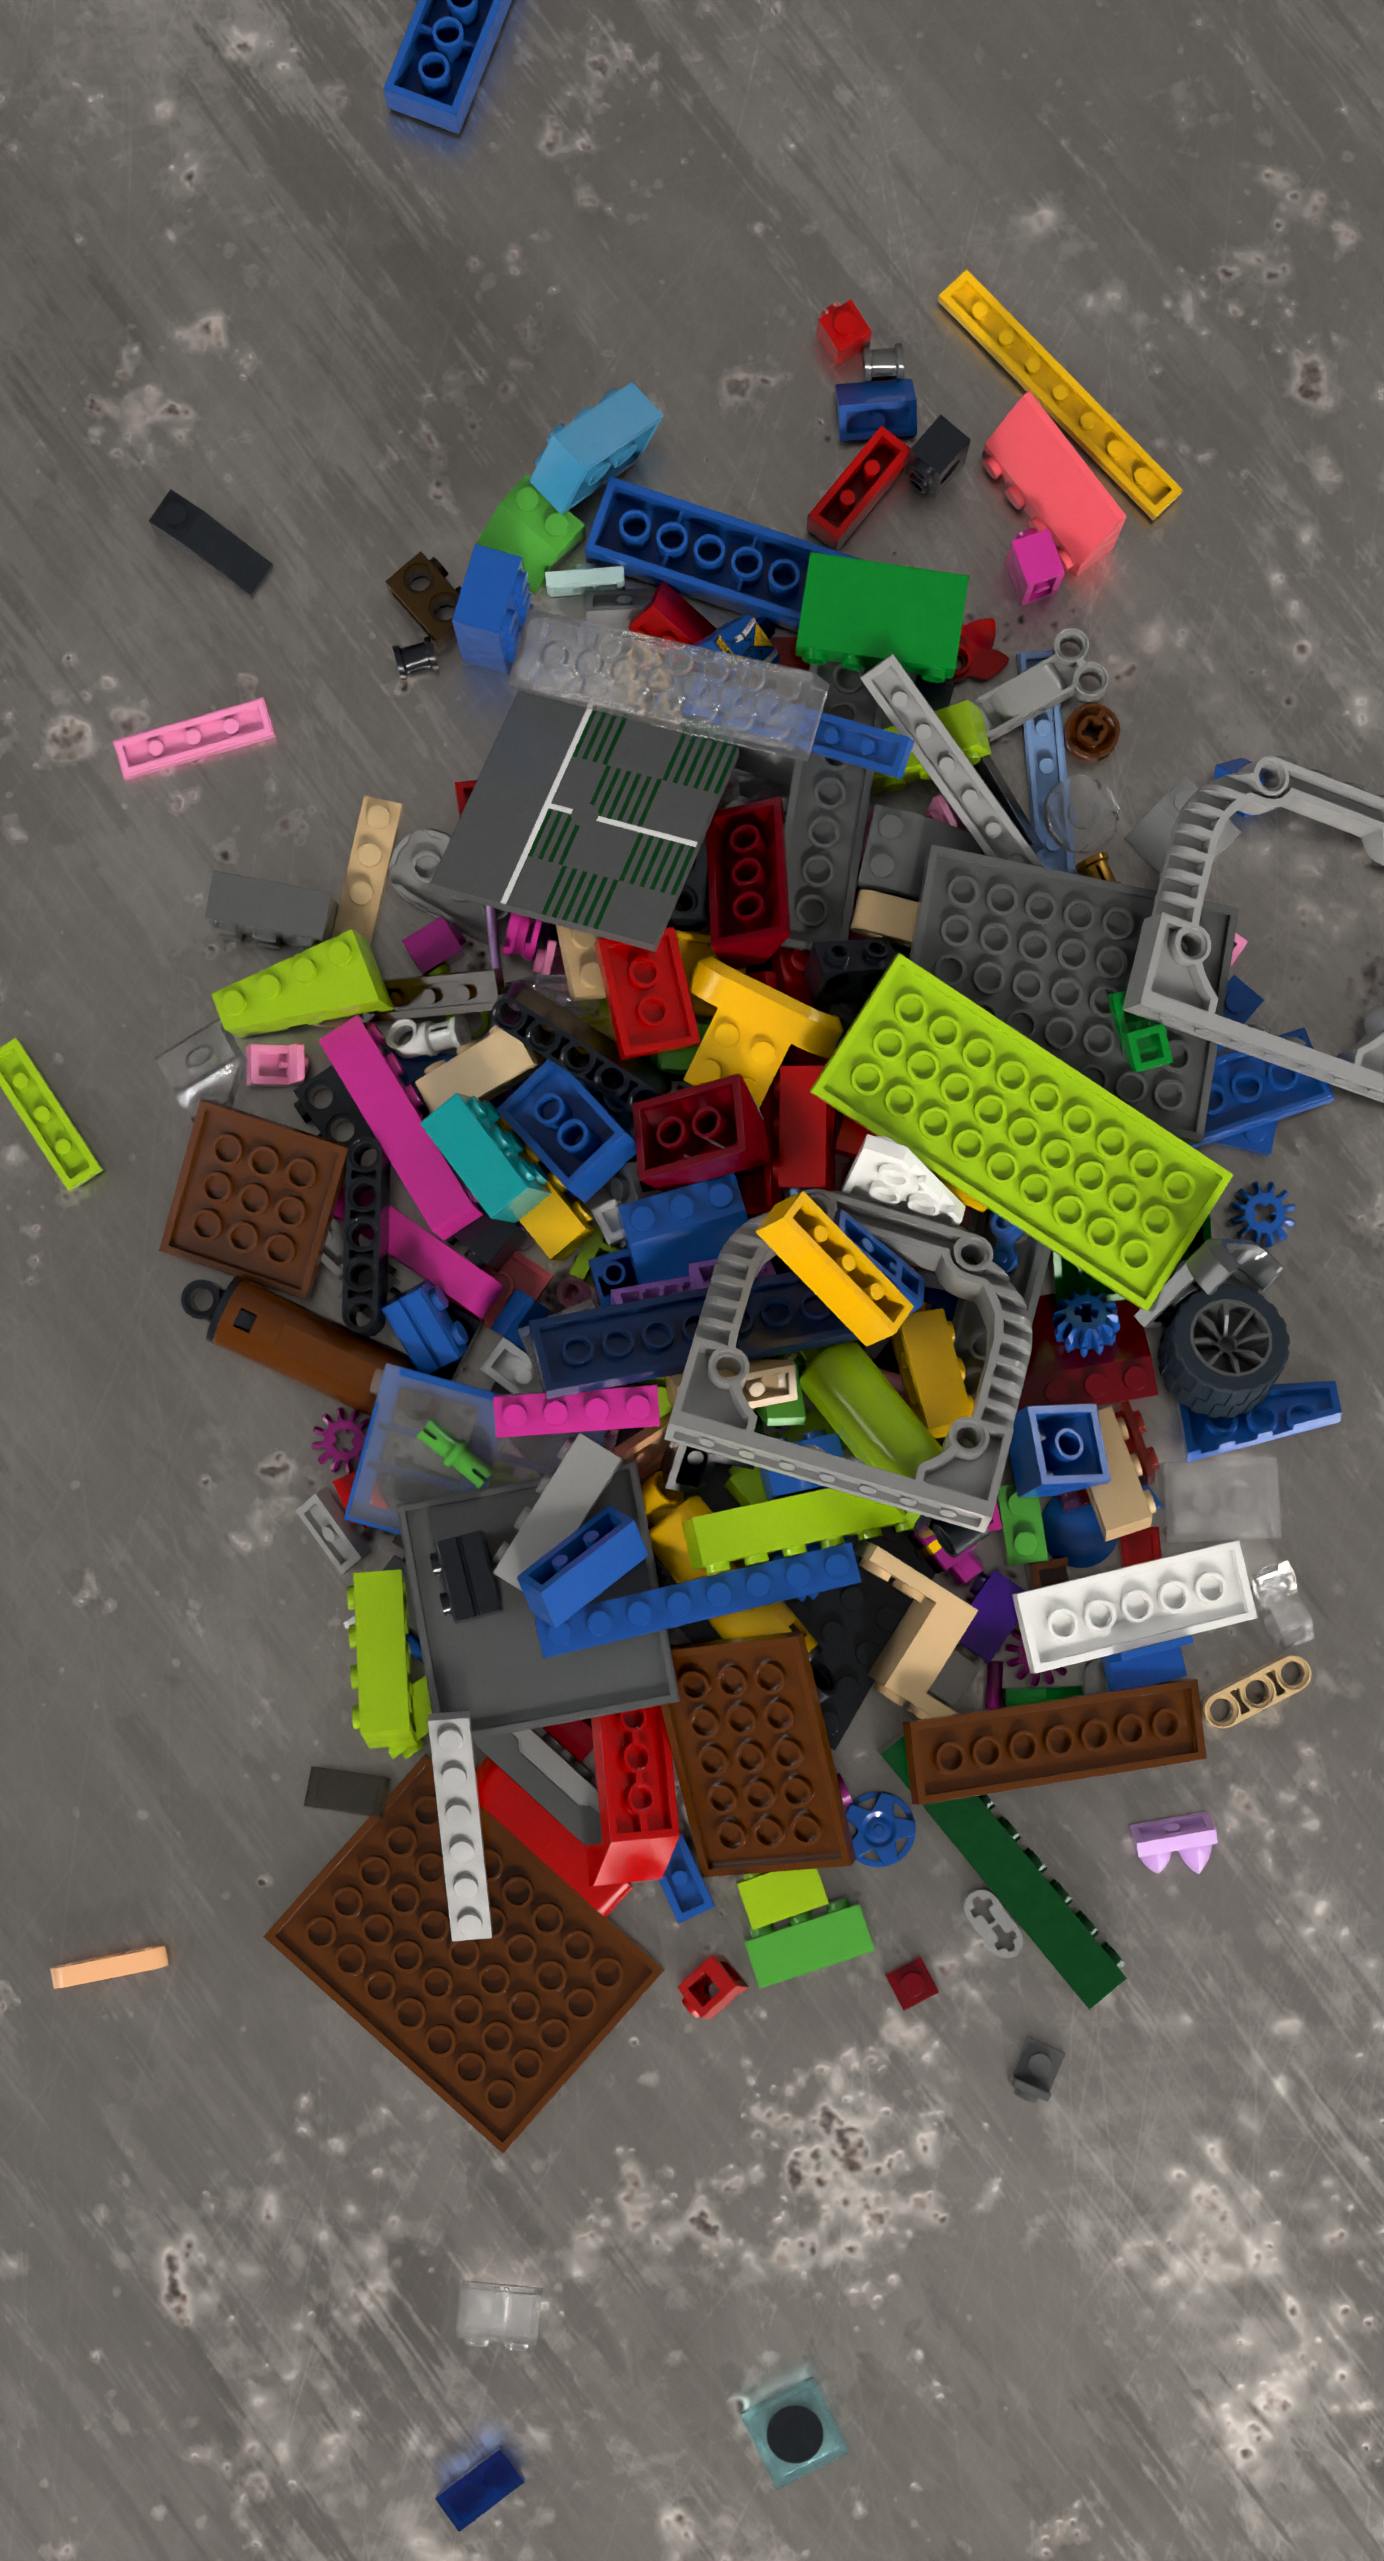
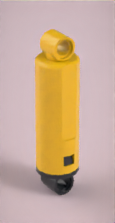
M662 1471L656 1472L641 1485L648 1526L652 1527L649 1533L653 1553L677 1583L749 1567L745 1566L744 1559L729 1562L731 1569L707 1575L706 1568L692 1570L682 1522L692 1517L713 1512L698 1495H693L683 1502V1492L666 1489ZM784 1601L707 1619L722 1639L803 1631L820 1704L835 1694L836 1682L830 1670L822 1663L812 1661L823 1649Z

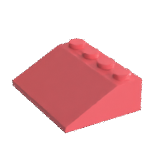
M1028 391L1021 397L986 441L982 452L984 458L982 459V464L993 479L999 477L1006 486L1007 490H1005V493L1012 505L1018 510L1023 508L1031 519L1029 521L1031 528H1037L1038 532L1049 528L1064 570L1070 569L1074 576L1077 577L1113 550L1127 516L1033 394Z

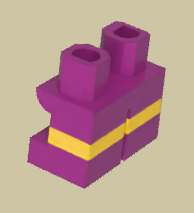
M915 1531L908 1535V1538L936 1574L946 1570L957 1586L965 1584L984 1569L971 1551L978 1544L953 1558L944 1551L934 1535L920 1538Z

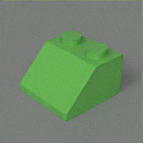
M525 474L500 502L476 544L522 557L524 571L528 572L527 582L530 583L529 591L536 595L546 584L545 572L557 571L586 539L585 524L570 511H566L563 514L559 513L529 482L531 478Z

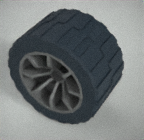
M1222 1283L1212 1295H1208L1203 1289L1197 1292L1194 1291L1186 1298L1184 1303L1180 1304L1160 1340L1161 1345L1157 1355V1359H1159L1158 1369L1168 1391L1176 1397L1175 1399L1179 1403L1186 1405L1191 1411L1205 1414L1212 1418H1231L1251 1411L1255 1405H1259L1265 1399L1288 1361L1290 1337L1287 1333V1325L1283 1317L1277 1312L1278 1309L1257 1291L1253 1292L1248 1287L1241 1285L1235 1286L1229 1283Z

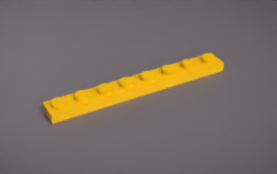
M967 269L939 294L938 302L1027 392L1030 391L1043 409L1152 520L1158 517L1181 495L1183 489Z

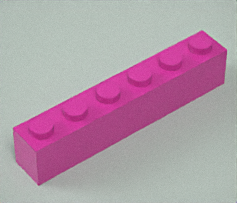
M357 1014L319 1039L320 1045L432 1232L444 1241L483 1216L484 1214L477 1204L478 1200L420 1125L425 1117L419 1107L424 1102L412 1084L407 1087L404 1084L400 1075L405 1073L396 1056L393 1053L387 1055L381 1044L386 1042V1039L374 1022L367 1024Z

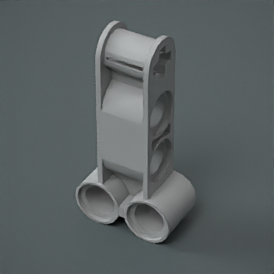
M1072 627L1061 630L1054 640L1051 657L971 701L982 711L989 743L1072 696L1083 705L1098 703L1103 698L1109 676L1102 664L1094 661H1085L1089 650V641L1082 630ZM1073 642L1080 648L1081 653L1075 657H1067L1061 652L1059 647L1063 643ZM1084 676H1093L1099 681L1100 687L1094 691H1087L1081 687L1079 680Z

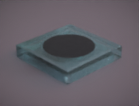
M813 2376L740 2412L741 2418L777 2490L850 2453Z

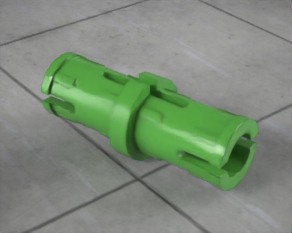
M434 1418L425 1425V1428L416 1437L444 1459L443 1464L449 1468L452 1465L476 1485L478 1489L487 1480L485 1478H488L495 1470V1468L489 1466L467 1448L469 1445L464 1439L459 1441L436 1422Z

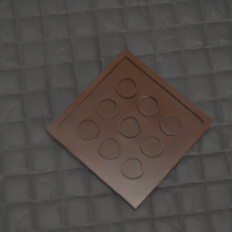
M208 1099L200 1100L159 1251L233 1276H239L250 1282L304 1300L309 1299L345 1176L349 1146Z

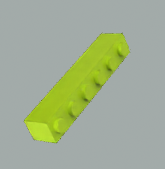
M832 1488L692 1517L682 1522L692 1570L706 1568L707 1575L730 1570L729 1562L744 1559L745 1566L769 1561V1553L782 1551L783 1558L807 1553L806 1545L820 1542L821 1549L845 1544L844 1537L855 1534L858 1535L859 1541L883 1536L881 1529L895 1526L896 1533L913 1530L896 1507Z

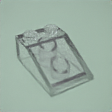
M1277 1458L1163 1462L1157 1464L1159 1501L1162 1504L1161 1508H1159L1161 1543L1281 1538Z

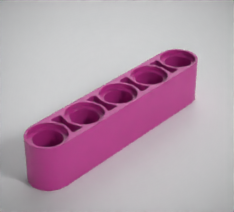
M346 1183L340 1190L334 1211V1216L344 1223ZM368 1189L365 1190L360 1196V1205L362 1207L369 1206L375 1200L376 1195ZM390 1206L388 1254L423 1279H429L433 1286L440 1287L447 1296L481 1319L504 1286ZM366 1228L360 1233L371 1242L373 1241L375 1235L373 1228Z

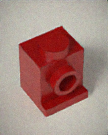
M711 1955L677 1988L684 1996L682 1999L683 2005L694 2017L698 2018L700 2016L702 2019H712L740 1992H744L749 1986L725 1956ZM712 1983L719 1989V1992L714 1997L709 1993V1987Z

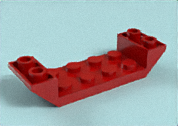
M661 1705L591 1718L602 1843L586 1845L589 1886L662 1879L680 1834L672 1752Z

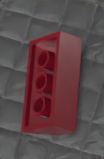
M781 796L717 810L706 832L711 948L721 962L734 969L765 963L791 935L784 809Z

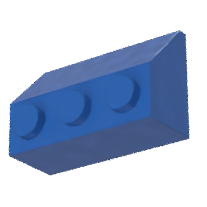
M734 1173L619 1205L617 1214L638 1285L689 1276V1264L718 1259L728 1239L748 1221Z

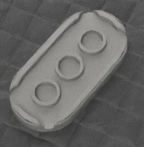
M430 828L411 832L400 838L392 849V857H390L388 866L389 877L397 894L406 902L437 919L443 916L448 925L455 922L462 933L480 943L489 945V941H487L488 929L485 905L432 891L431 880L452 836L441 830ZM495 908L499 945L505 944L511 912Z

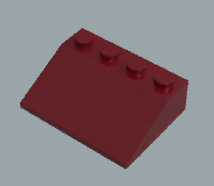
M1054 1293L1039 1296L1032 1324L1031 1355L1017 1412L1027 1406L1076 1404L1103 1406L1157 1396V1384L1145 1329L1134 1317L1140 1310L1139 1307L1127 1299L1110 1301L1115 1302L1118 1308L1117 1316L1120 1319V1330L1116 1333L1113 1346L1104 1345L1100 1355L1093 1349H1089L1083 1358L1080 1354V1349L1076 1348L1067 1353L1065 1342H1057L1054 1337L1055 1329L1052 1326V1315L1056 1312Z

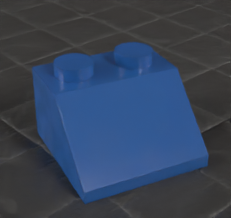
M1096 1404L1027 1406L1016 1413L1009 1453L1018 1498L1055 1496L1111 1482Z

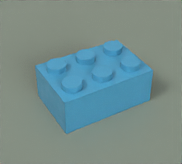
M633 382L619 391L613 388L602 397L597 406L591 408L589 405L584 407L575 416L572 423L567 426L561 423L549 433L546 438L549 444L534 461L537 467L529 482L559 513L563 514L607 484L610 476L617 477L637 463L664 415Z

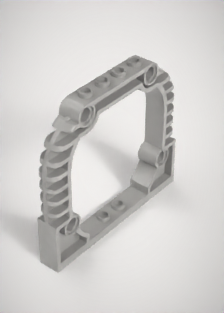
M1287 756L1263 757L1243 766L1237 773L1222 776L1207 783L1197 790L1179 811V815L1171 829V838L1165 853L1163 871L1160 873V883L1153 902L1152 916L1145 918L1122 1010L1160 1024L1164 1023V1025L1384 1103V1004L1373 1007L1367 1012L1364 1019L1366 1035L1354 1046L1339 1053L1337 1057L1306 1047V1042L1302 1039L1290 1036L1281 1038L1272 1035V1030L1266 1026L1259 1024H1249L1247 1026L1215 1014L1219 998L1210 985L1202 963L1210 954L1211 940L1206 930L1199 926L1217 843L1229 817L1236 811L1260 815L1283 807L1361 837L1364 849L1371 859L1384 866V795L1377 796L1366 792V788L1358 783H1343L1332 779V775L1327 771L1320 769L1309 770L1298 766L1295 759ZM1259 774L1264 778L1265 786L1261 783ZM1181 940L1187 946V955L1182 951Z
M815 1188L805 1191L833 1222L835 1212L842 1208L904 1262L934 1271L938 1282L947 1292L959 1298L975 1302L986 1326V1358L971 1417L966 1416L957 1419L952 1424L943 1442L942 1453L931 1460L919 1464L913 1478L865 1465L864 1461L856 1457L844 1456L841 1458L827 1454L822 1448L815 1445L805 1444L800 1446L754 1432L758 1417L749 1406L742 1392L749 1373L750 1363L747 1356L736 1348V1342L752 1284L763 1264L777 1254L755 1232L769 1212L751 1218L744 1223L725 1243L716 1261L664 1439L985 1533L993 1517L1014 1431L1012 1428L1032 1349V1324L1026 1303L1010 1283L1008 1274L996 1263L992 1262L993 1249L991 1244L985 1238L970 1233L961 1226H946L932 1222L923 1215L915 1213L905 1214L891 1210L887 1205L879 1202L867 1203L854 1199L842 1191L830 1192ZM962 1258H971L975 1260L977 1265H970ZM728 1369L736 1377L725 1378L718 1373V1370ZM957 1439L970 1441L974 1448L969 1449L961 1446Z

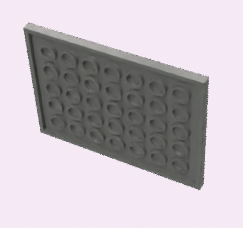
M931 844L927 849L909 960L1182 1141L1196 1144L1203 1142L1218 1044L1165 1025L1173 1063L1133 1073L1120 1042L1107 994L1123 991L1128 988L1145 918L1152 916L1153 902L1157 891ZM1203 901L1199 926L1204 928L1210 936L1211 951L1202 963L1210 985L1219 998L1215 1014L1223 1016L1239 908ZM1181 940L1182 951L1187 955V946Z

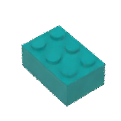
M455 1093L425 1118L420 1125L490 1218L516 1223L551 1194L544 1184L548 1181V1178L535 1162L528 1163L521 1153L525 1149L523 1144L510 1130L505 1132L497 1122L501 1116L488 1100L485 1099L482 1102V1100L475 1096L470 1097Z

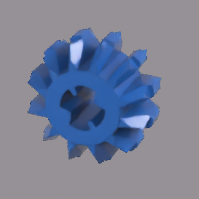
M1258 1181L1250 1184L1251 1194L1243 1188L1239 1189L1236 1194L1242 1203L1231 1202L1228 1206L1231 1211L1239 1213V1216L1230 1218L1228 1224L1230 1226L1241 1224L1243 1227L1236 1233L1235 1237L1240 1240L1249 1233L1251 1234L1249 1240L1257 1244L1261 1237L1265 1248H1270L1274 1245L1273 1236L1280 1241H1284L1288 1236L1281 1226L1292 1228L1296 1223L1292 1218L1285 1216L1286 1213L1296 1210L1295 1204L1283 1206L1281 1202L1287 1198L1289 1193L1283 1190L1274 1196V1182H1268L1263 1192ZM1254 1207L1257 1209L1266 1207L1270 1212L1266 1218H1269L1270 1222L1266 1220L1260 1223L1257 1222L1254 1215L1258 1212L1253 1211Z
M1089 1287L1085 1290L1084 1295L1081 1296L1071 1290L1068 1300L1059 1299L1056 1305V1312L1052 1315V1326L1055 1329L1054 1337L1056 1341L1065 1342L1067 1353L1078 1348L1083 1358L1089 1349H1093L1100 1355L1104 1345L1113 1346L1116 1333L1120 1330V1319L1117 1316L1118 1308L1115 1302L1107 1303L1105 1292L1096 1297L1092 1296Z

